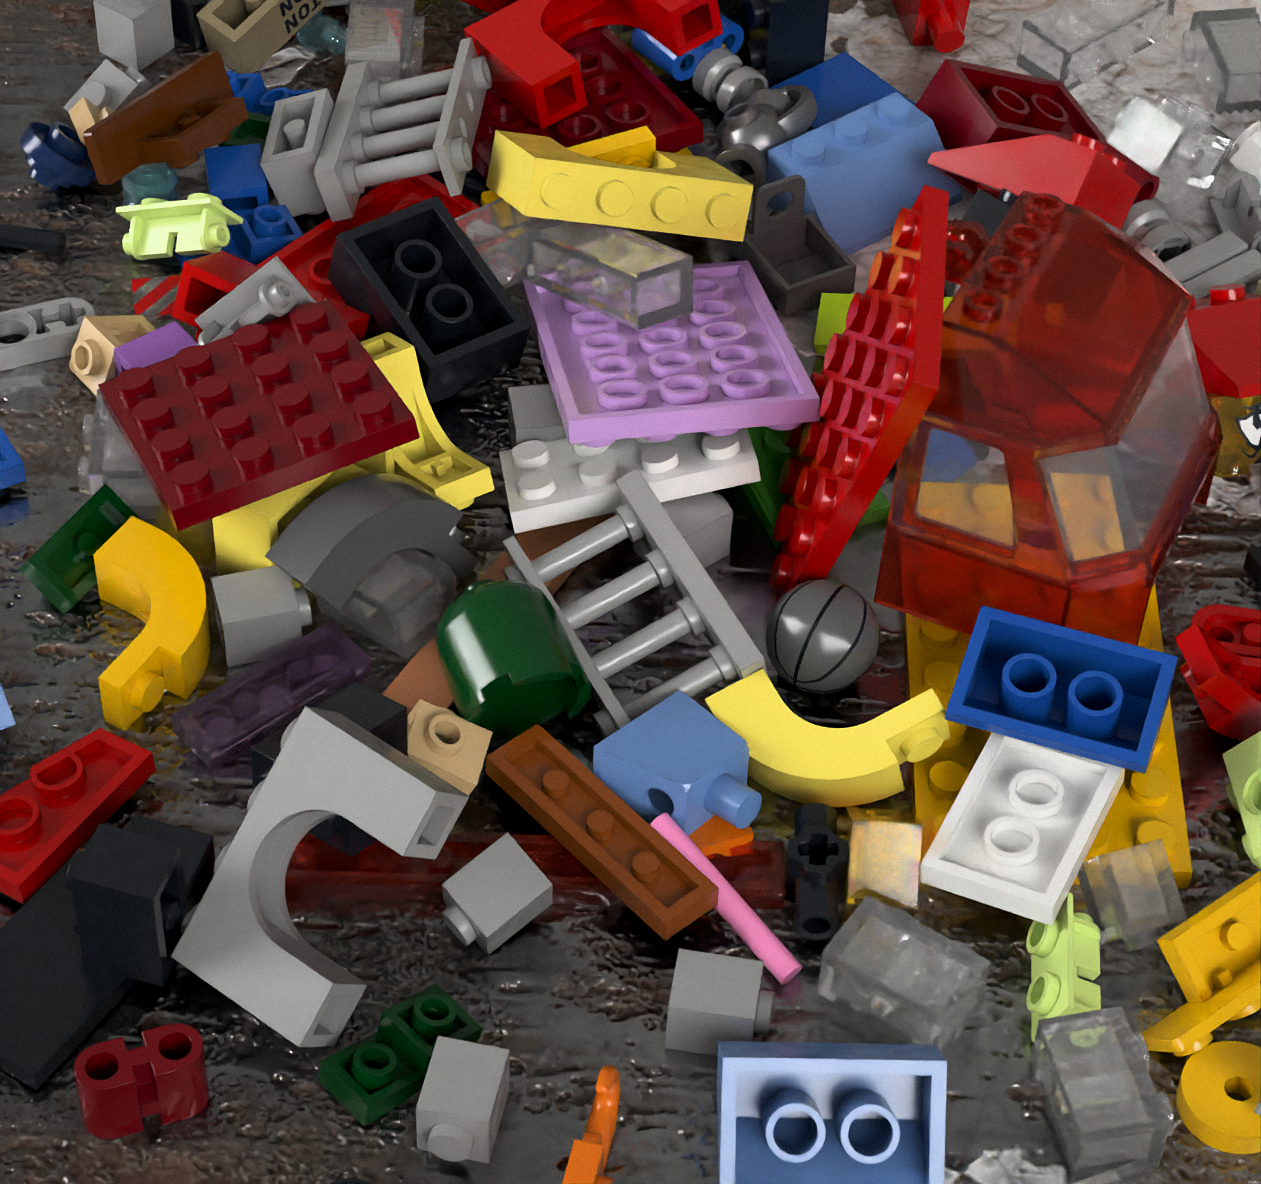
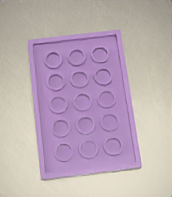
M749 260L521 279L522 301L569 444L580 443L586 447L598 448L609 446L619 439L641 437L648 441L664 442L674 439L678 434L705 432L713 436H728L737 433L740 428L766 426L773 430H791L799 427L801 423L820 421V397Z

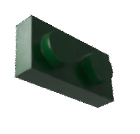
M105 483L18 570L59 611L65 614L97 583L93 554L131 516L142 519Z

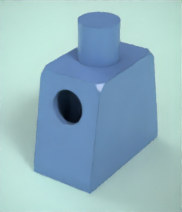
M680 690L594 745L593 774L648 824L659 815L667 812L687 836L714 815L738 829H744L756 818L762 803L761 794L747 786L750 749L746 741Z

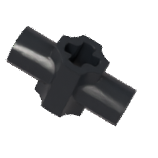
M808 803L795 810L794 837L789 838L783 887L784 900L794 904L795 932L806 939L812 940L826 939L837 933L838 904L843 902L849 857L848 841L837 836V812L832 807L822 803Z

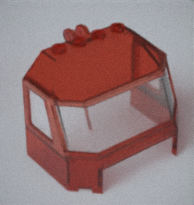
M1023 190L992 238L979 223L973 221L965 222L963 218L961 220H957V218L952 221L948 220L945 280L961 286L943 312L939 390L899 455L874 603L968 635H972L981 605L1137 646L1151 589L1193 503L1197 502L1203 505L1207 503L1223 441L1219 413L1208 402L1186 318L1191 309L1193 297L1148 246L1082 207L1065 203L1059 197L1052 194L1032 193Z

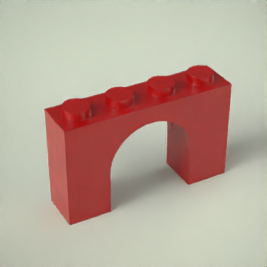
M518 0L464 28L466 38H472L478 57L483 55L486 57L492 75V88L543 130L588 106L579 62L561 47L565 41L574 35L591 28L606 25L632 26L647 32L680 57L723 34L718 0Z

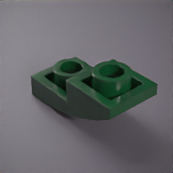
M434 984L382 1011L377 1032L323 1059L318 1081L365 1126L391 1111L422 1089L438 1036L475 1043L481 1037L483 1028L437 984Z

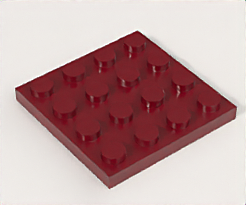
M606 25L580 32L561 45L564 50L579 62L588 106L541 130L491 87L486 91L471 154L473 166L487 181L495 130L546 136L568 148L647 126L656 137V151L677 153L682 148L704 142L703 122ZM454 66L447 67V68H443V69L436 70V71H432V72H429V73H433V72H437V71H442V70H446V69H451V68H454ZM447 92L441 93V94L432 95V96H427V97H423V98H418V99H416V100L418 101V100H422V99H427V98H431V97H436V96H440V95H445V94H447Z
M329 299L318 303L301 304L282 317H277L261 324L245 325L237 329L232 335L203 346L186 347L177 352L173 357L144 368L127 369L116 378L98 384L105 407L177 531L184 530L420 438L414 415Z

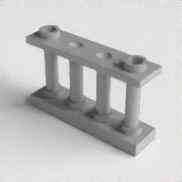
M471 37L461 39L454 68L384 83L381 79L375 80L369 61L347 66L313 171L314 178L332 222L354 217L359 196L364 193L365 187L441 171L450 197L462 194L466 173L472 170L473 167L471 153L486 91L492 87L489 63L484 55L478 57ZM447 92V94H445V95H440V96H436V97H431V98H427V99H422V100H418V101H413V102L404 103V104H400V105H395V106L389 107V105H391V104H396V103H400V102H405V101H409V100H414V99H418V98H423V97L432 96V95H436V94H441V93ZM440 119L438 122L381 134L382 131ZM433 146V149L373 162L375 158Z
M637 468L615 480L622 504L614 509L615 516L530 562L514 535L502 541L511 564L502 570L505 579L520 580L541 589L555 608L591 684L590 696L600 710L593 714L592 717L603 739L678 690L692 698L720 681L727 686L762 668L768 675L764 657ZM627 538L631 542L642 539L650 551L644 555L645 563L565 607L559 608L544 583ZM658 584L662 589L670 585L673 586L681 600L675 603L677 610L592 657L589 656L574 632L575 630ZM689 632L694 637L704 633L713 647L707 651L709 658L625 705H620L606 683V678Z

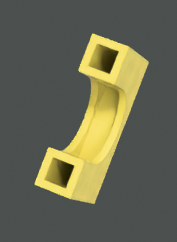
M495 130L486 183L490 190L524 216L739 242L744 240L754 188L753 184L707 157L655 151L652 168L636 167L607 162L575 153L550 137Z

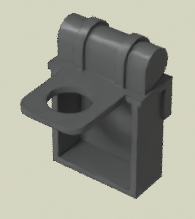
M798 174L759 187L754 193L752 221L747 220L743 242L724 240L728 252L733 257L737 256L736 261L749 260L766 295L784 316L819 305L822 293H853L857 267L814 219L815 215L812 212L803 214L806 182ZM784 191L791 192L792 199L785 210L778 209L772 211L769 216L765 214L766 205L773 196Z

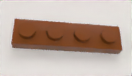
M539 724L531 727L486 756V774L664 941L717 906L719 887Z

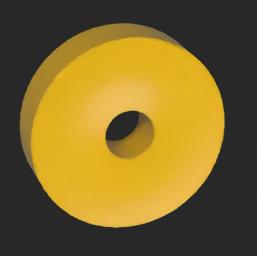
M1219 1041L1208 1044L1203 1049L1193 1053L1183 1067L1176 1093L1179 1115L1185 1126L1196 1138L1214 1149L1231 1154H1255L1261 1152V1116L1254 1112L1255 1107L1261 1100V1047L1242 1041ZM1227 1094H1239L1242 1097H1244L1246 1101L1234 1100L1230 1098Z

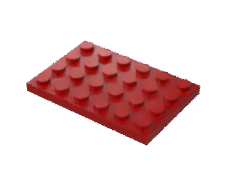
M924 185L911 209L906 207L901 209L893 228L891 247L888 252L880 250L875 256L869 274L868 289L865 294L857 292L854 295L848 309L845 331L843 334L834 333L826 350L823 371L821 374L813 372L810 376V380L820 397V421L801 423L799 427L784 430L782 444L783 446L790 447V452L780 473L778 492L784 493L786 496L785 504L782 505L778 513L773 534L774 540L781 542V551L775 558L769 578V589L777 591L776 603L796 585L809 580L825 579L939 390L949 208L948 191Z

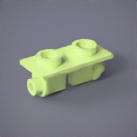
M204 193L190 194L187 200L169 202L158 198H146L141 200L140 205L116 207V213L131 222L129 233H126L122 240L123 249L127 255H132L137 260L172 257L175 237H177L175 252L181 256L219 252L230 241L227 225L243 224V218L223 206L221 199Z
M1068 892L1053 925L1050 926L1034 920L1027 935L1026 947L1027 951L1031 953V983L1027 992L1026 1004L1028 1010L1031 1011V1042L1035 1044L1042 1041L1053 1029L1066 1033L1067 1039L1073 1043L1086 1044L1094 1040L1095 1033L1102 1027L1101 986L1078 978L1079 976L1094 981L1100 975V929L1093 923L1092 917L1088 914L1073 912V894Z

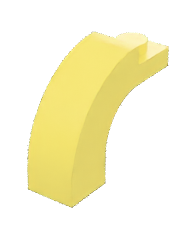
M390 332L360 342L416 420L420 438L394 448L395 474L415 481L458 510L472 505L474 498L495 490L490 467L458 449L438 423L424 389L414 345Z
M763 668L704 699L708 711L746 741L750 749L748 775L770 791L804 804L822 803L830 807H846L872 803L893 796L905 790L899 765L906 761L918 762L928 758L940 748L943 741L951 738L948 722L945 720V708L932 688L866 723L848 728L821 727L798 717L783 702Z

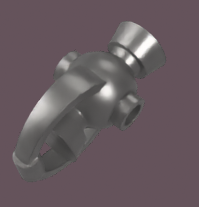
M790 84L777 89L758 90L751 94L747 101L729 109L724 114V120L717 126L715 135L722 153L716 157L714 162L753 184L752 197L756 190L766 183L768 150L801 136L815 120L818 113V105L811 90L807 86H792Z

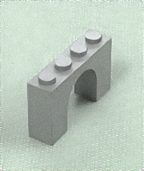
M305 706L300 716L294 719L286 728L281 739V752L267 778L261 781L251 793L247 803L248 813L233 841L228 843L219 853L214 864L215 875L201 901L184 918L181 926L182 936L171 957L296 1046L334 1047L368 984L311 946L295 928L286 905L285 878L290 858L296 846L314 826L326 819L340 815L402 856L436 859L470 796L341 713Z

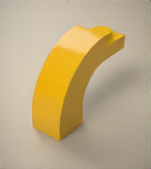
M131 516L93 554L99 599L136 616L146 624L141 633L98 677L104 721L125 732L143 712H149L155 708L164 690L185 700L190 696L204 674L208 664L211 644L205 583L195 560L169 534L134 516Z

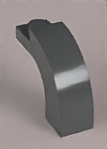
M388 473L356 477L328 490L316 498L292 520L265 555L267 559L295 581L338 611L342 609L366 575L379 562L398 551L416 548L423 555L463 581L466 580L479 562L460 545L466 534L455 525L464 513L415 481L404 476Z

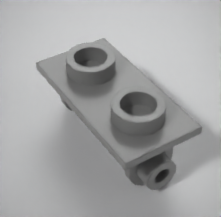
M1239 171L1229 178L1225 197L1209 199L1208 205L1221 234L1231 230L1248 243L1249 250L1254 248L1261 253L1260 183L1254 175L1245 171Z
M276 255L194 320L203 330L199 334L196 345L203 346L232 335L237 329L245 325L261 324L277 317H282L301 304L316 303V301Z

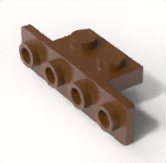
M215 51L204 54L84 131L83 138L99 184L110 185L142 164L166 162L168 168L175 169L195 163L200 159L199 152L201 150L229 140L231 138L230 131L247 120L249 115L243 97H234L221 54Z

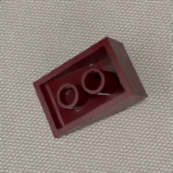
M951 59L944 60L915 105L933 120L945 150L1044 134H1052L1070 141L1073 134L1078 133L1099 143L1108 141L1062 82Z

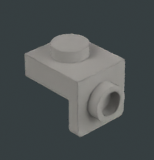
M105 59L63 108L68 112L81 98L85 97L101 110L108 106L117 111L154 86L132 66H129L123 73L109 60Z

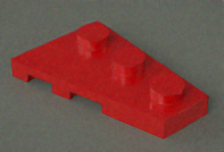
M98 728L31 766L29 779L0 794V892L25 904L75 851L94 834L99 823L104 824L156 771L152 752L111 732Z

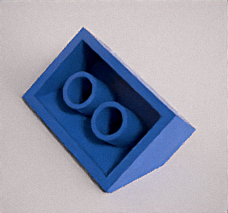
M981 605L946 709L945 720L1145 774L1156 746L1168 704L1178 657Z

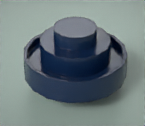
M31 122L19 140L21 147L27 153L25 159L31 166L29 174L38 183L51 190H57L59 186L65 188H72L73 185L89 187L96 176L87 147L80 142L76 130L64 123L54 122L52 126L41 122Z

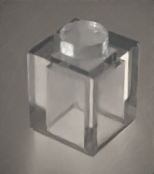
M1162 839L1092 858L1083 862L1077 874L1089 914L1093 919V923L1100 929V946L1119 940L1124 941L1127 952L1158 944L1157 939L1165 935L1164 927L1187 920Z

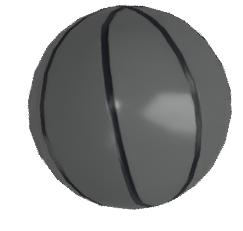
M809 580L796 585L786 592L773 607L766 624V652L775 670L793 687L809 693H836L849 688L861 679L873 664L879 647L880 631L878 619L869 602L851 586L834 580Z

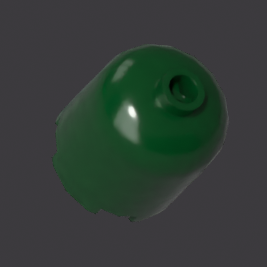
M481 580L468 586L462 595L452 602L440 617L436 632L437 652L459 717L493 732L489 747H501L536 724L541 726L542 723L556 717L564 710L568 719H572L588 702L591 684L555 608L541 589L520 580Z

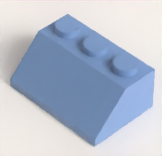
M898 92L768 150L765 184L792 175H801L806 182L803 214L812 212L815 215L814 219L847 256L892 235L899 212L903 207L909 209L913 207L924 185L948 191L949 207L962 201L963 194L960 186L927 163L932 152L945 150L933 120ZM784 191L776 194L769 200L767 206L773 211L778 209L785 210L791 202V192Z
M718 1041L716 1107L718 1184H944L947 1060L937 1045Z

